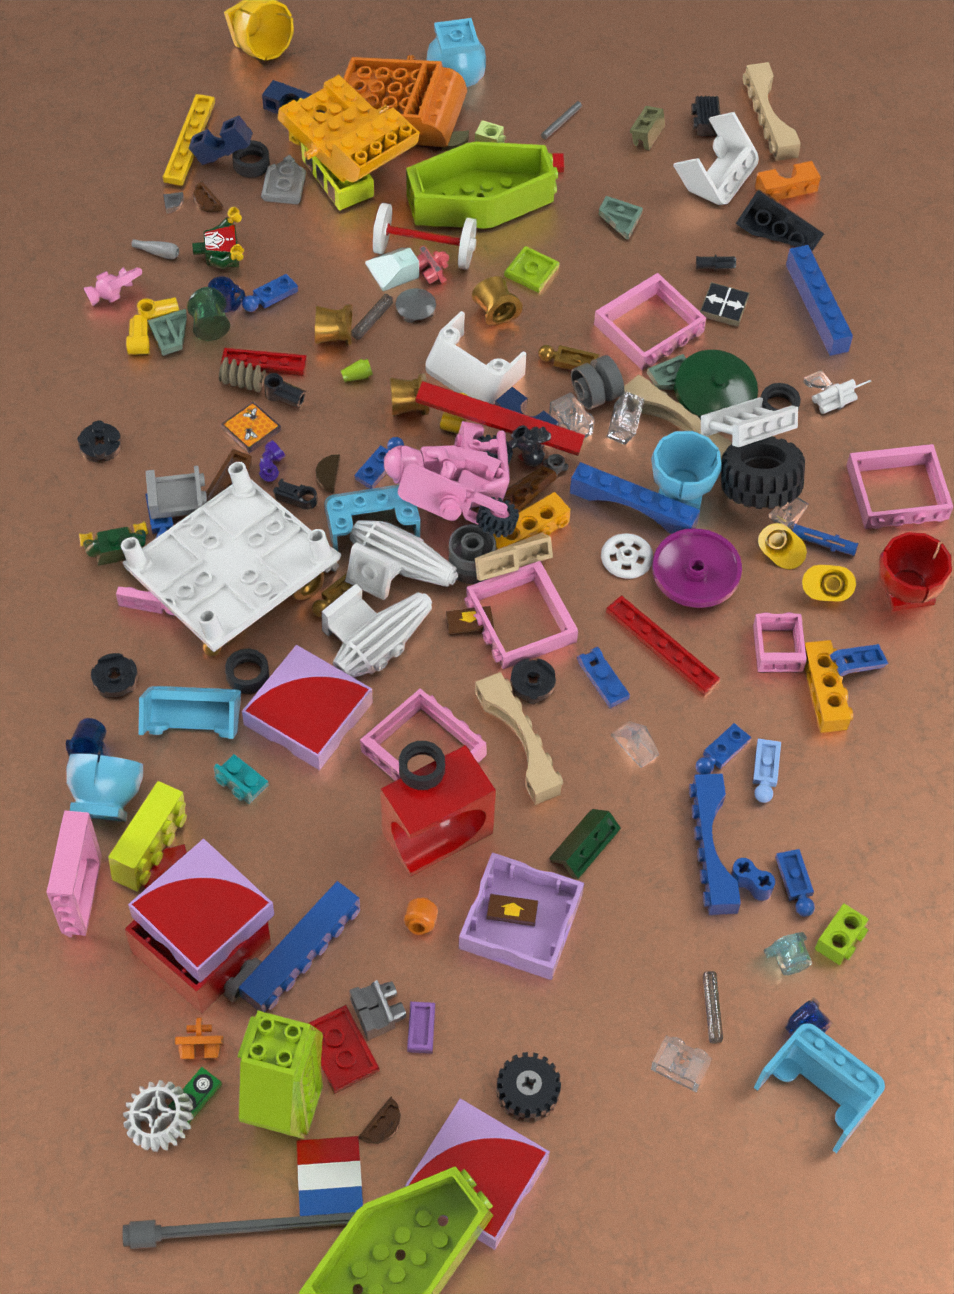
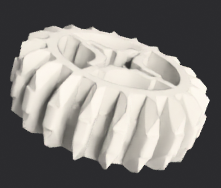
M159 1080L157 1086L153 1082H149L148 1089L139 1086L141 1093L138 1096L132 1094L133 1103H126V1107L130 1110L123 1113L124 1118L127 1119L123 1124L128 1129V1137L133 1138V1142L137 1146L141 1145L144 1150H148L151 1147L154 1152H158L160 1145L164 1150H168V1143L170 1142L177 1146L176 1138L179 1136L180 1138H185V1134L182 1131L184 1129H191V1125L187 1121L194 1119L193 1114L189 1112L193 1109V1105L188 1102L190 1100L189 1096L183 1093V1089L180 1086L175 1087L172 1082H168L165 1085L163 1081ZM166 1098L175 1101L176 1111L167 1108ZM141 1121L149 1124L151 1134L142 1131Z

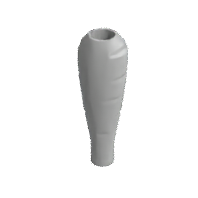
M135 239L132 241V247L145 250L163 258L175 259L179 255V248L173 243Z

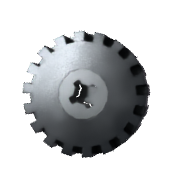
M523 1052L520 1058L516 1054L512 1056L511 1062L507 1060L504 1063L503 1069L500 1068L498 1073L496 1094L499 1097V1104L501 1107H505L504 1112L507 1115L510 1113L514 1114L513 1119L515 1120L523 1117L524 1122H529L530 1118H534L536 1122L540 1120L542 1115L546 1118L550 1115V1110H554L557 1101H559L561 1091L560 1074L556 1072L554 1063L549 1065L548 1058L545 1056L542 1060L539 1059L538 1053L533 1052V1057H528V1052Z

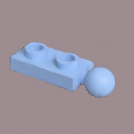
M758 738L753 784H759V786L756 787L754 795L759 802L767 803L773 797V790L770 786L776 787L778 781L781 742Z

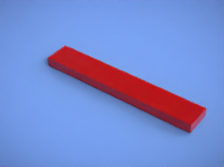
M622 595L606 608L608 615L702 695L705 696L720 683V677Z

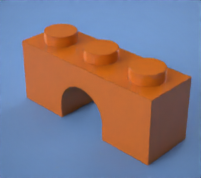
M808 161L794 164L791 178L781 177L776 169L757 173L755 188L756 190L761 189L776 200L818 191L821 176L813 162Z

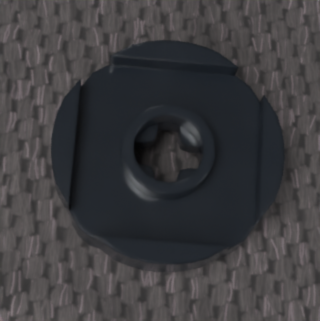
M100 420L94 421L92 425L83 429L77 438L82 456L92 462H98V460L102 459L109 461L115 458L121 450L122 440L119 431L114 426ZM103 440L104 444L99 443L96 445V441Z
M111 653L102 656L98 660V663L91 670V679L94 688L102 697H120L135 690L138 671L132 659L129 660L123 654ZM112 672L120 674L118 678H109L112 676Z
M530 658L523 659L513 667L510 684L513 692L519 698L526 700L530 704H536L553 693L556 685L555 670L545 660L537 658V661H529ZM529 677H537V683H530Z

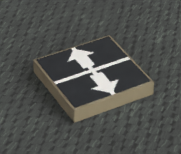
M711 282L700 312L708 319L739 327L750 293Z

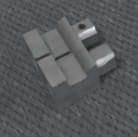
M376 980L370 986L362 989L356 987L349 990L350 1001L367 1040L395 1029V1023L406 1017V1011L401 1002L390 1007L387 1000L397 997V991L393 982L380 985L378 980Z

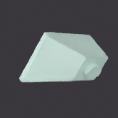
M399 248L365 261L366 266L382 291L419 278V260L411 248Z

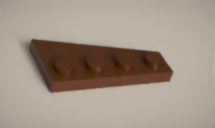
M235 449L231 450L206 491L207 502L233 484L228 471L231 464L235 462L244 463L249 474L252 465L251 455Z
M545 466L540 467L507 488L503 502L506 500L510 501L509 505L514 504L515 509L520 511L557 479L555 470ZM478 506L477 508H475L477 513H478L479 508H480L479 506Z

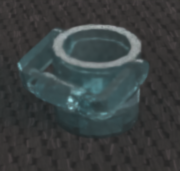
M804 932L784 936L763 950L767 958L776 957L783 975L799 973L812 964L804 943L807 940Z

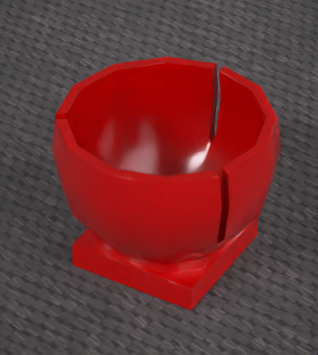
M906 532L892 538L879 557V575L892 611L935 605L936 597L942 592L952 575L951 554L943 543L940 545V540L926 533Z

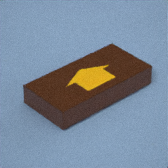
M491 606L482 607L494 629ZM475 608L446 611L449 634L484 630V626H478L477 619L473 616L477 613Z
M490 894L487 919L535 926L538 900Z

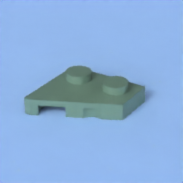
M606 196L599 208L598 215L629 240L642 215L643 208Z
M186 309L148 320L149 328L162 356L182 350L187 322Z
M682 354L648 368L647 375L655 387L661 390H674L677 371L686 357Z

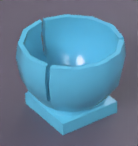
M472 18L434 23L436 38L429 44L426 61H442L443 67L455 70L464 78L466 87L475 85L484 76L486 53L484 46L477 38Z
M675 431L659 441L651 457L653 479L660 488L659 494L700 510L702 495L711 491L721 472L720 451L711 439L694 431Z
M70 754L66 766V784L76 800L75 803L71 802L70 811L87 812L90 814V818L126 822L128 812L124 811V807L139 791L143 779V764L133 760L103 755L100 756V762H97L98 755Z

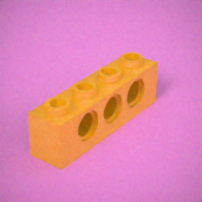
M553 492L518 513L519 518L511 535L503 537L501 534L500 537H496V534H493L496 541V550L540 533L550 535L556 529L565 527L570 520L571 509Z
M831 640L805 643L806 664L804 669L820 733L848 730L850 721H853V710L847 704L848 691L842 684L843 676L839 675L837 671L838 666L830 657V654L837 651L836 648H833Z

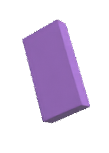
M410 1001L407 1052L433 1053L435 1003Z

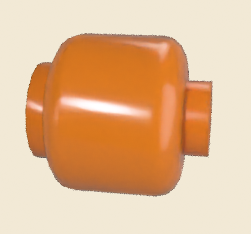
M422 897L411 900L408 903L404 916L406 927L417 935L429 933L435 926L438 908L428 898Z

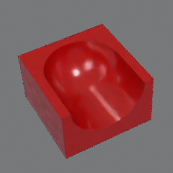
M466 745L445 755V774L442 781L435 787L428 790H417L406 785L400 778L381 788L382 833L410 877L493 834L496 789ZM436 761L412 773L418 776L429 775L435 771L437 767Z
M135 920L125 928L131 953L201 1014L225 992L223 989L225 983L231 977L235 978L238 975L242 965L248 959L259 958L271 946L269 925L266 922L249 939L235 947L225 961L203 981L199 982L175 959L165 945L155 940Z

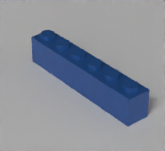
M809 245L789 249L786 267L829 356L849 352L853 335Z
M336 881L239 986L240 997L257 1011L266 1012L268 1009H273L279 1001L278 997L284 991L288 992L296 982L295 979L300 973L304 974L312 965V960L317 955L320 956L325 952L329 941L333 937L337 938L342 933L344 925L349 919L353 920L360 912V898Z

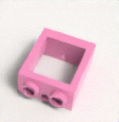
M767 612L756 614L753 630L758 672H803L806 664V652L801 614L790 612L784 614H771ZM793 630L795 653H764L762 631Z

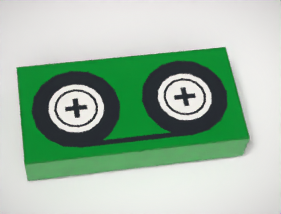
M203 1067L198 1070L183 1088V1093H186L190 1098L188 1102L193 1105V1109L189 1111L193 1114V1118L222 1085L219 1079ZM174 1100L168 1105V1108L172 1111H176Z

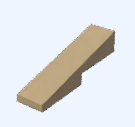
M540 533L475 558L477 580L481 581L519 570L520 566L553 558L551 536Z

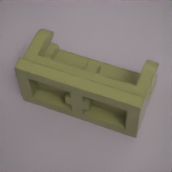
M645 106L630 129L635 146L639 144L638 139L643 141L645 150L651 149L665 127L663 109Z

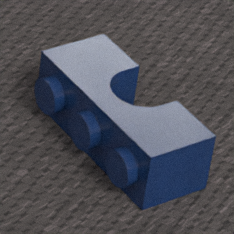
M272 80L262 94L263 109L278 114L279 108L293 100L297 102L300 98L305 99L312 94ZM317 110V111H316V112L325 113L323 110Z
M238 115L223 122L219 134L222 138L214 136L209 129L193 135L189 150L202 165L209 162L213 163L218 158L229 156L234 151L247 148L253 132Z
M511 387L495 400V405L524 414L527 412L528 398L514 387ZM544 410L536 416H530L559 426V422Z

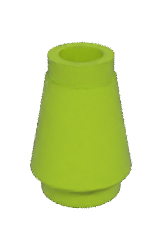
M360 359L340 370L344 382L368 379V376L373 375L368 359Z

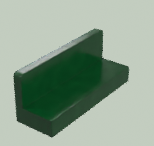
M591 809L549 859L554 863L563 864L572 878L579 879L619 832L621 827L610 811Z

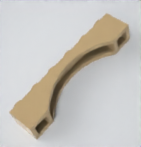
M769 62L747 65L746 72L743 74V83L747 85L749 98H752L753 109L758 114L759 125L764 129V138L769 142L770 153H773L775 161L798 158L801 143L796 130L781 121L769 104L768 94L771 91L774 77Z
M638 374L624 386V394L621 396L620 402L635 413L657 416L673 423L682 431H694L701 434L700 418L690 413L682 404L674 401L664 391L659 390L648 379ZM719 433L707 436L719 448L720 458L722 459L723 453L732 442Z
M501 672L476 681L475 694L484 711L505 722L522 742L528 762L525 787L534 804L537 805L559 796L563 779L558 771H554L549 753H545L542 749L543 745L540 736L534 734L531 729V720L527 715L524 716L521 702L518 697L513 696L509 680L504 679Z

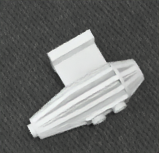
M359 520L353 526L350 540L354 545L351 548L346 582L352 585L357 584L362 590L385 600L389 594L391 580L397 574L448 587L450 584L453 585L457 580L456 566L424 543L423 539L383 521Z
M357 584L352 586L322 611V631L328 637L334 633L343 642L333 661V666L353 678L367 673L372 675L375 671L383 670L393 656L396 658L404 651L406 641L432 610L430 597L425 593L417 592L376 613L362 599V589Z

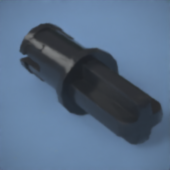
M717 254L714 257L696 256V269H714L716 271L717 269L736 268L735 256H717Z

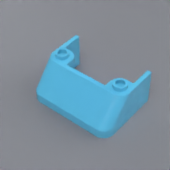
M149 687L139 697V735H144L146 731H149V734L160 735L168 728L206 729L219 733V737L234 739L238 732L241 691L220 688Z
M803 1024L794 1032L763 1068L754 1086L758 1091L772 1074L784 1082H791L801 1074L841 1106L835 1113V1121L844 1132L833 1148L836 1154L858 1128L885 1089L884 1080L880 1075L813 1024Z

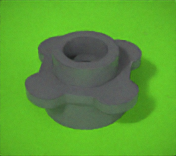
M552 454L543 461V466L555 470L556 475L568 470V464L565 463L563 456L559 454Z

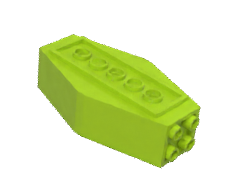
M470 142L407 167L406 197L415 225L464 227L466 219L473 218L477 222L476 228H492L554 202V193H557L555 179H558V171L556 167H553V157L551 153H548L546 145Z
M257 1011L256 1017L251 1016L237 1058H241L239 1122L301 1139L308 1135L323 1088L320 1067L323 1039L321 1031L311 1024L262 1011Z
M456 1166L367 1202L355 1212L299 1293L354 1294L353 1287L360 1284L363 1288L361 1294H439L494 1216L490 1211L493 1205L482 1191L476 1193L473 1188L477 1184L465 1169L460 1172ZM441 1216H447V1225L440 1226L438 1219ZM404 1250L406 1253L405 1258L401 1261L397 1260V1251Z

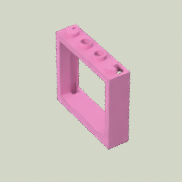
M658 273L596 310L594 325L641 370L648 366H653L659 359L669 356L678 347H683L689 340L700 336L705 330L706 317ZM657 294L689 325L644 353L612 321Z
M933 444L850 453L846 467L865 529L902 526L912 523L922 524L929 521L941 522L949 519L953 510V504ZM925 464L938 505L880 512L871 511L860 471Z
M541 561L467 587L466 598H464L467 608H475L477 613L473 616L476 617L478 626H484L482 633L484 641L487 645L490 644L493 649L492 656L496 663H500L502 669L514 666L523 659H533L577 642L578 629ZM534 581L561 633L506 653L479 600Z
M421 689L416 691L360 739L361 752L396 781L401 778L399 775V761L383 749L380 744L422 709L461 743L466 745L478 763L487 755L486 742L481 739V735L472 732L463 720L459 721L447 707H442L438 704L433 695L429 696Z
M64 810L46 893L61 933L68 937H72V935L86 936L102 854L90 814L87 812Z

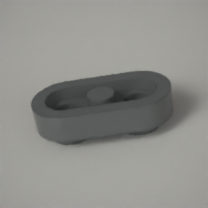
M258 958L248 959L242 965L238 975L235 978L231 977L225 983L223 988L225 990L224 996L231 1002L237 1001L240 998L239 986L262 962Z

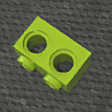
M843 903L818 939L815 950L838 965L844 959L849 960L856 950V947L853 946L857 940L862 942L869 929L865 928L869 919ZM845 924H851L855 929H849ZM832 942H839L843 947L838 948Z

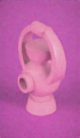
M123 267L118 272V276L108 274L105 271L96 276L97 282L94 288L89 286L83 289L93 306L99 302L100 297L113 302L120 298L121 287L124 285L126 287L133 286L131 281L140 276L142 270L136 267L126 272Z

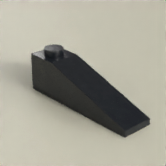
M761 189L757 190L736 222L738 226L752 235L796 247L809 245L811 251L815 249L824 235L819 229Z

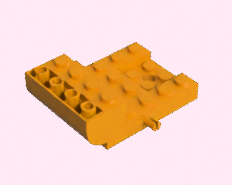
M339 74L324 82L323 89L298 103L295 100L279 108L278 120L309 149L304 152L305 158L309 160L316 156L342 182L346 180L356 182L414 147L418 143L420 134L395 108L389 109L387 105L379 109L373 108ZM317 110H323L325 113L316 112V111H317Z

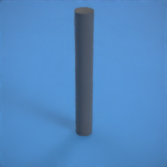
M577 101L541 133V137L545 140L582 108L581 102Z

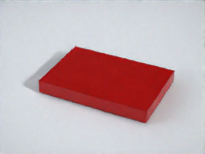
M347 1005L308 1023L322 1032L320 1067L334 1094L380 1072V1068Z

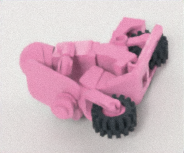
M462 421L459 433L455 438V446L422 447L419 451L409 446L400 445L388 451L384 458V469L388 476L393 478L395 484H400L398 495L404 501L451 521L458 519L462 512L466 520L477 524L479 528H483L482 531L485 533L489 531L491 536L496 534V537H500L502 534L503 537H507V535H511L514 532L519 518V511L515 509L514 504L509 505L510 501L506 500L503 502L510 481L509 463L513 455V450L508 446L509 442L506 441V433L504 431H499L496 436L493 435V438L490 435L484 437L483 425ZM472 507H480L478 513L471 510Z

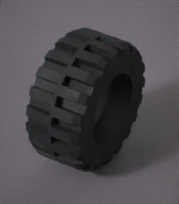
M771 436L741 447L731 444L722 455V490L730 500L733 499L735 503L743 504L744 507H756V509H773L775 506L782 507L787 502H793L804 488L805 457L792 442L788 443L785 439H776V437Z

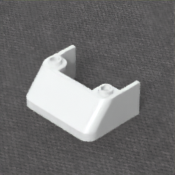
M735 112L709 118L718 135L713 142V150L718 158L707 172L699 158L677 162L673 165L689 192L717 205L728 204L759 161L758 153Z
M461 311L440 330L426 359V372L454 392L464 393L469 397L495 404L496 399L525 375L526 352L523 351L511 363L497 358L485 365L456 346L464 335L465 313Z

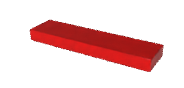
M224 348L221 360L222 364L224 358L228 357L229 364H231L233 359H236L237 366H239L241 361H244L245 368H247L249 363H252L253 370H255L257 365H260L261 372L265 370L266 373L304 376L307 355Z

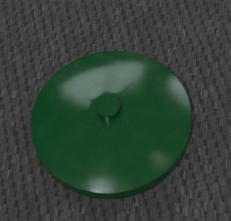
M702 350L690 355L680 365L674 381V390L678 402L690 413L697 415L700 420L702 415L758 397L757 380L750 367L737 356L721 350Z

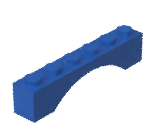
M582 462L579 463L571 477V494L588 501H612L632 507L655 520L670 534L684 529L696 528L698 524L699 509Z
M723 773L695 775L693 784H689L690 798H694L695 805H692V818L697 820L694 834L695 840H699L700 848L697 849L698 862H702L703 870H700L701 884H705L706 892H703V904L708 906L709 915L738 914L741 905L738 881L721 863L715 850L712 834L713 821L723 806L726 796Z

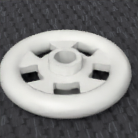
M634 534L615 535L605 542L601 550V560L604 567L611 574L620 578L632 579L640 577L650 569L654 557L651 546L643 538ZM623 543L625 546L617 549L615 545ZM636 544L641 549L637 551L634 547H632V545ZM616 554L617 561H611L610 555ZM638 557L644 558L642 565L636 563ZM631 565V570L621 569V566Z

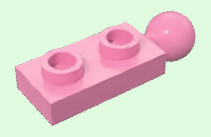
M118 586L116 597L119 606L162 614L163 610H165L167 614L174 615L150 591L146 592L132 587L124 588Z

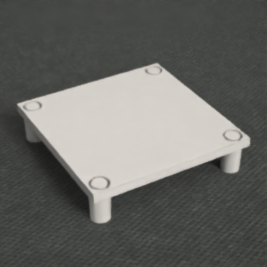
M235 462L228 468L233 483L231 486L145 547L141 548L139 541L134 537L127 538L121 543V548L126 558L122 562L125 569L213 652L340 559L338 553L330 547L323 530L315 529L311 531L250 479L246 466L242 462Z

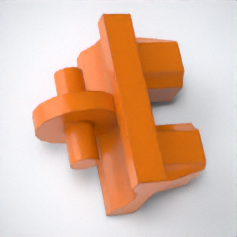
M202 1017L196 1018V1025H187L186 1027L187 1033H196V1036L175 1037V1045H179L180 1059H194L195 1044H204V1058H219L220 1044H224L223 1036H203V1032H212V1024L203 1025Z

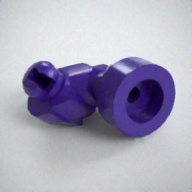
M273 440L265 445V452L262 454L263 459L260 458L259 475L264 481L268 482L274 481L279 475V471L273 464V461L280 462L286 456Z

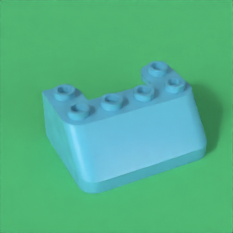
M399 485L330 495L325 499L324 508L332 548L338 551L337 537L347 535L352 531V515L395 509L397 520L403 525H412L415 536L420 538L418 508L416 505L399 497Z

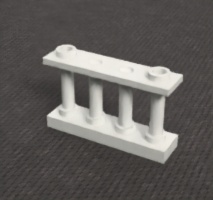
M759 397L702 415L701 435L707 437L719 432L731 434L732 445L741 447L798 428V407L791 405L776 411L768 410L762 407L763 398Z

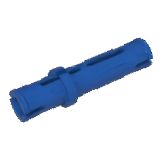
M796 523L792 530L802 540L830 548L832 552L840 551L855 556L859 544L842 539L840 535L836 534L833 536ZM805 533H808V534H811V535H814V536H817V537H820V538H823V539H822V540H821V539H817V538H814V537L805 535ZM827 540L845 545V547L827 542Z

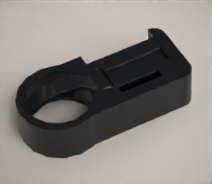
M280 479L278 482L279 487H275L273 490L276 500L304 510L312 509L318 504L317 492L310 486L301 484L299 487L285 482L284 479ZM304 495L314 496L309 501L302 498V496Z

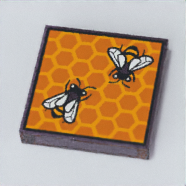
M253 401L223 422L221 429L250 454L279 433L281 425Z

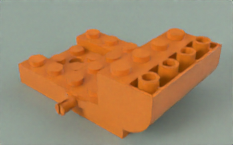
M408 55L407 60L351 57L343 77L373 108L379 109L384 105H387L389 109L395 108L420 132L416 145L448 146L467 93V87L464 78L455 70L443 67L442 61L415 60L413 55L411 57Z

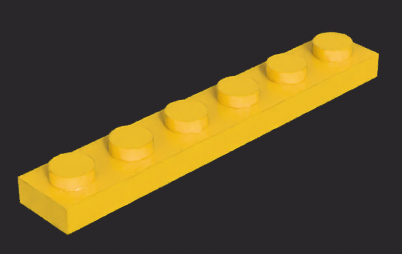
M195 95L163 175L164 183L183 186L194 158V154L189 150L192 136L205 130L215 104V97Z

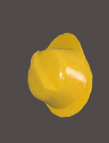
M779 523L770 524L759 534L758 543L760 549L781 568H797L806 559L807 550L804 542L787 526Z
M814 565L804 573L802 586L805 593L812 599L838 602L848 599L854 593L856 580L853 573L845 567Z

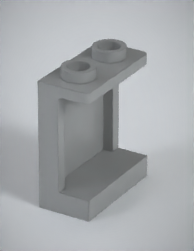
M194 466L195 473L155 477L154 470L145 471L151 519L190 515L207 503L206 491L201 490V487L205 486L204 473H199L198 466Z

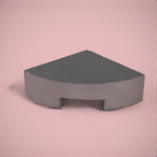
M183 192L163 195L167 214L178 210L182 206L184 201Z

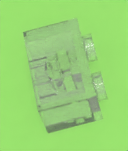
M627 391L621 395L615 402L607 438L626 445L635 436L644 403L643 398Z
M572 392L550 402L549 415L559 422L560 427L584 434L585 438L593 435L595 420L583 408L581 400L576 399Z
M666 1035L652 1062L651 1070L697 1093L712 1058L705 1051L699 1048L693 1049L685 1045L683 1040ZM681 1059L685 1060L683 1064L679 1063Z

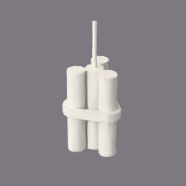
M853 379L842 384L836 383L827 387L825 391L813 395L812 401L820 406L819 410L822 414L836 408L842 409L846 404L858 399L854 389L871 382V380L856 385Z

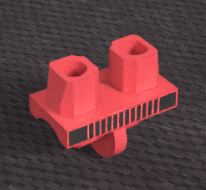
M424 245L420 247L421 254L417 256L419 271L427 266L430 267L422 273L428 284L438 279L441 284L447 281L442 274L441 267H448L449 255L444 251H434L433 257Z

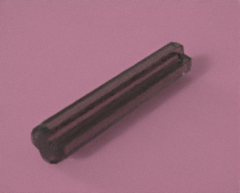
M384 294L351 330V336L360 340L393 304V297Z
M706 971L703 974L708 1035L709 1042L715 1044L723 1041L717 973L715 971Z

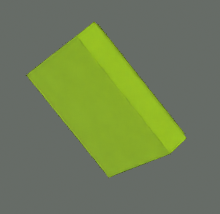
M524 246L504 271V276L539 293L559 268L560 262Z

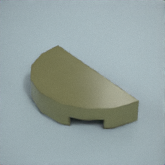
M469 130L452 132L448 146L442 147V150L449 151L468 142Z

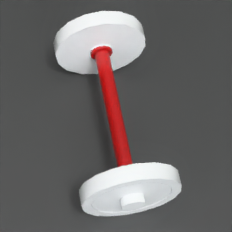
M381 203L373 227L374 253L384 254L389 235L393 234L459 246L458 267L462 269L469 268L473 251L476 248V219H466L461 238L391 226L392 206L388 203Z

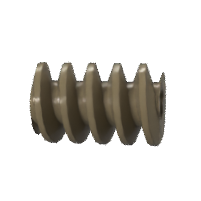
M228 357L224 358L219 370V382L222 381L226 385L230 382V385L234 387L238 384L239 388L246 386L248 390L254 388L256 392H260L264 385L266 372L265 370L261 372L260 365H257L255 370H253L252 363H249L247 368H245L244 361H241L239 366H237L236 359H233L231 364H229Z

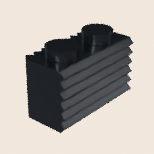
M696 96L695 103L691 104V115H695L692 127L696 129V136H718L709 118L721 115L719 97Z

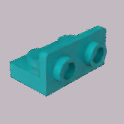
M235 754L222 766L216 764L213 767L215 780L221 786H227L231 789L232 794L238 800H244L248 804L255 800L269 786L268 780Z

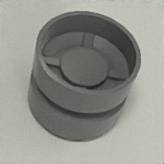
M608 355L594 359L590 364L585 363L573 368L571 371V381L576 396L588 410L604 404L605 400L611 401L624 394V382L620 370L614 360Z
M476 524L459 527L452 533L449 539V562L457 568V580L466 584H477L485 581L477 580L475 558L496 550L494 536L489 535V531L483 532V528H479Z

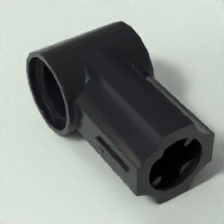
M271 373L264 379L265 396L271 401L280 400L296 408L302 406L306 397L305 390L283 381V378L276 373Z

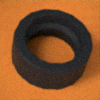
M250 140L247 148L239 149L232 153L233 168L236 173L243 177H259L266 173L267 167L270 166L269 150L261 142ZM247 155H257L262 158L256 163H244L240 160Z
M774 383L762 391L763 408L772 411L779 410L772 407L768 403V399L782 397L787 399L792 406L798 407L799 411L801 398L799 392L794 387L785 383Z
M251 648L233 652L225 664L226 679L232 689L240 690L243 694H252L259 691L269 679V666L266 657L258 650ZM252 662L260 666L261 673L254 679L241 680L235 677L234 669L242 663Z
M415 741L408 744L401 751L399 756V775L406 785L417 790H428L442 781L445 774V756L441 748L435 743ZM427 755L436 761L437 767L429 775L418 776L408 770L407 763L414 756Z

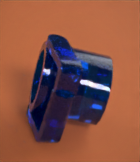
M219 276L212 279L208 284L210 307L218 313H226L231 310L236 311L246 297L244 290L233 283L230 278ZM235 293H236V294L238 293V294L240 295V296L237 298V300H236V295H235Z
M85 718L77 724L71 740H66L68 756L70 754L98 755L97 762H100L101 755H108L104 743L107 732L105 726L96 719Z
M813 997L792 1014L784 1028L792 1034L803 1024H813L825 1033L831 1027L832 1022L818 1008L820 1003Z

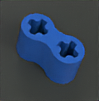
M748 858L737 859L734 862L731 875L738 881V886L748 889L752 896L759 901L769 899L775 886L774 876L770 872L757 869Z

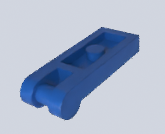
M879 644L840 649L830 654L832 661L836 662L838 666L837 671L840 676L854 672L880 669L889 664Z
M599 647L591 649L590 653L586 655L583 653L577 656L580 667L610 709L630 698L629 692L605 660ZM595 661L597 665L592 667L590 662Z

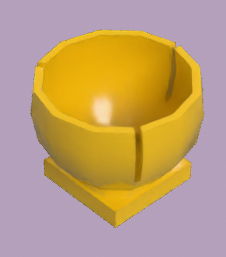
M243 0L224 11L234 45L241 48L246 54L259 60L267 61L279 57L289 47L294 33L293 17H291L292 14L287 6L278 0Z

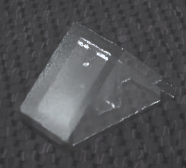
M797 497L793 502H787L785 506H776L769 513L768 517L772 522L783 524L793 530L795 523L797 524L809 504Z
M629 721L611 733V736L640 768L659 756L653 739L644 725Z

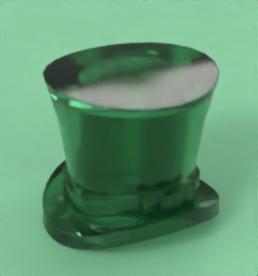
M203 287L196 290L188 300L187 310L194 319L193 333L201 340H217L226 335L230 329V321L224 312L227 306L226 299L219 290L212 287Z

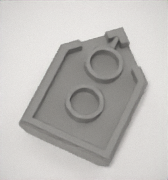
M291 155L283 158V161L276 165L268 166L261 198L267 202L300 203L306 170L299 166Z

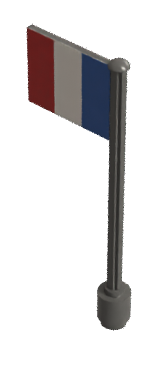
M359 1136L296 1140L300 1216L165 1227L156 1225V1220L130 1221L129 1224L123 1225V1246H130V1249L157 1247L158 1241L169 1238L347 1225L355 1212L363 1206Z

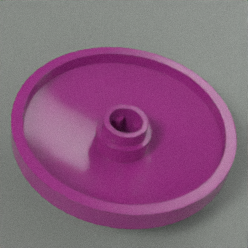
M693 528L677 531L666 537L659 544L654 554L652 572L657 586L668 598L688 607L703 608L720 604L735 592L741 579L742 563L737 550L726 538L709 530Z

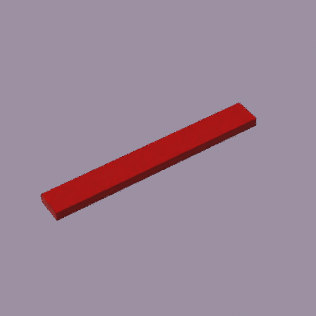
M422 381L415 399L416 403L510 434L522 425L528 429L545 427L550 432L551 439L541 444L579 456L585 438L584 434Z

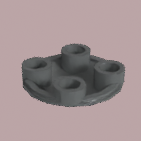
M408 289L397 297L396 309L408 323L433 317L435 314V298L424 289Z

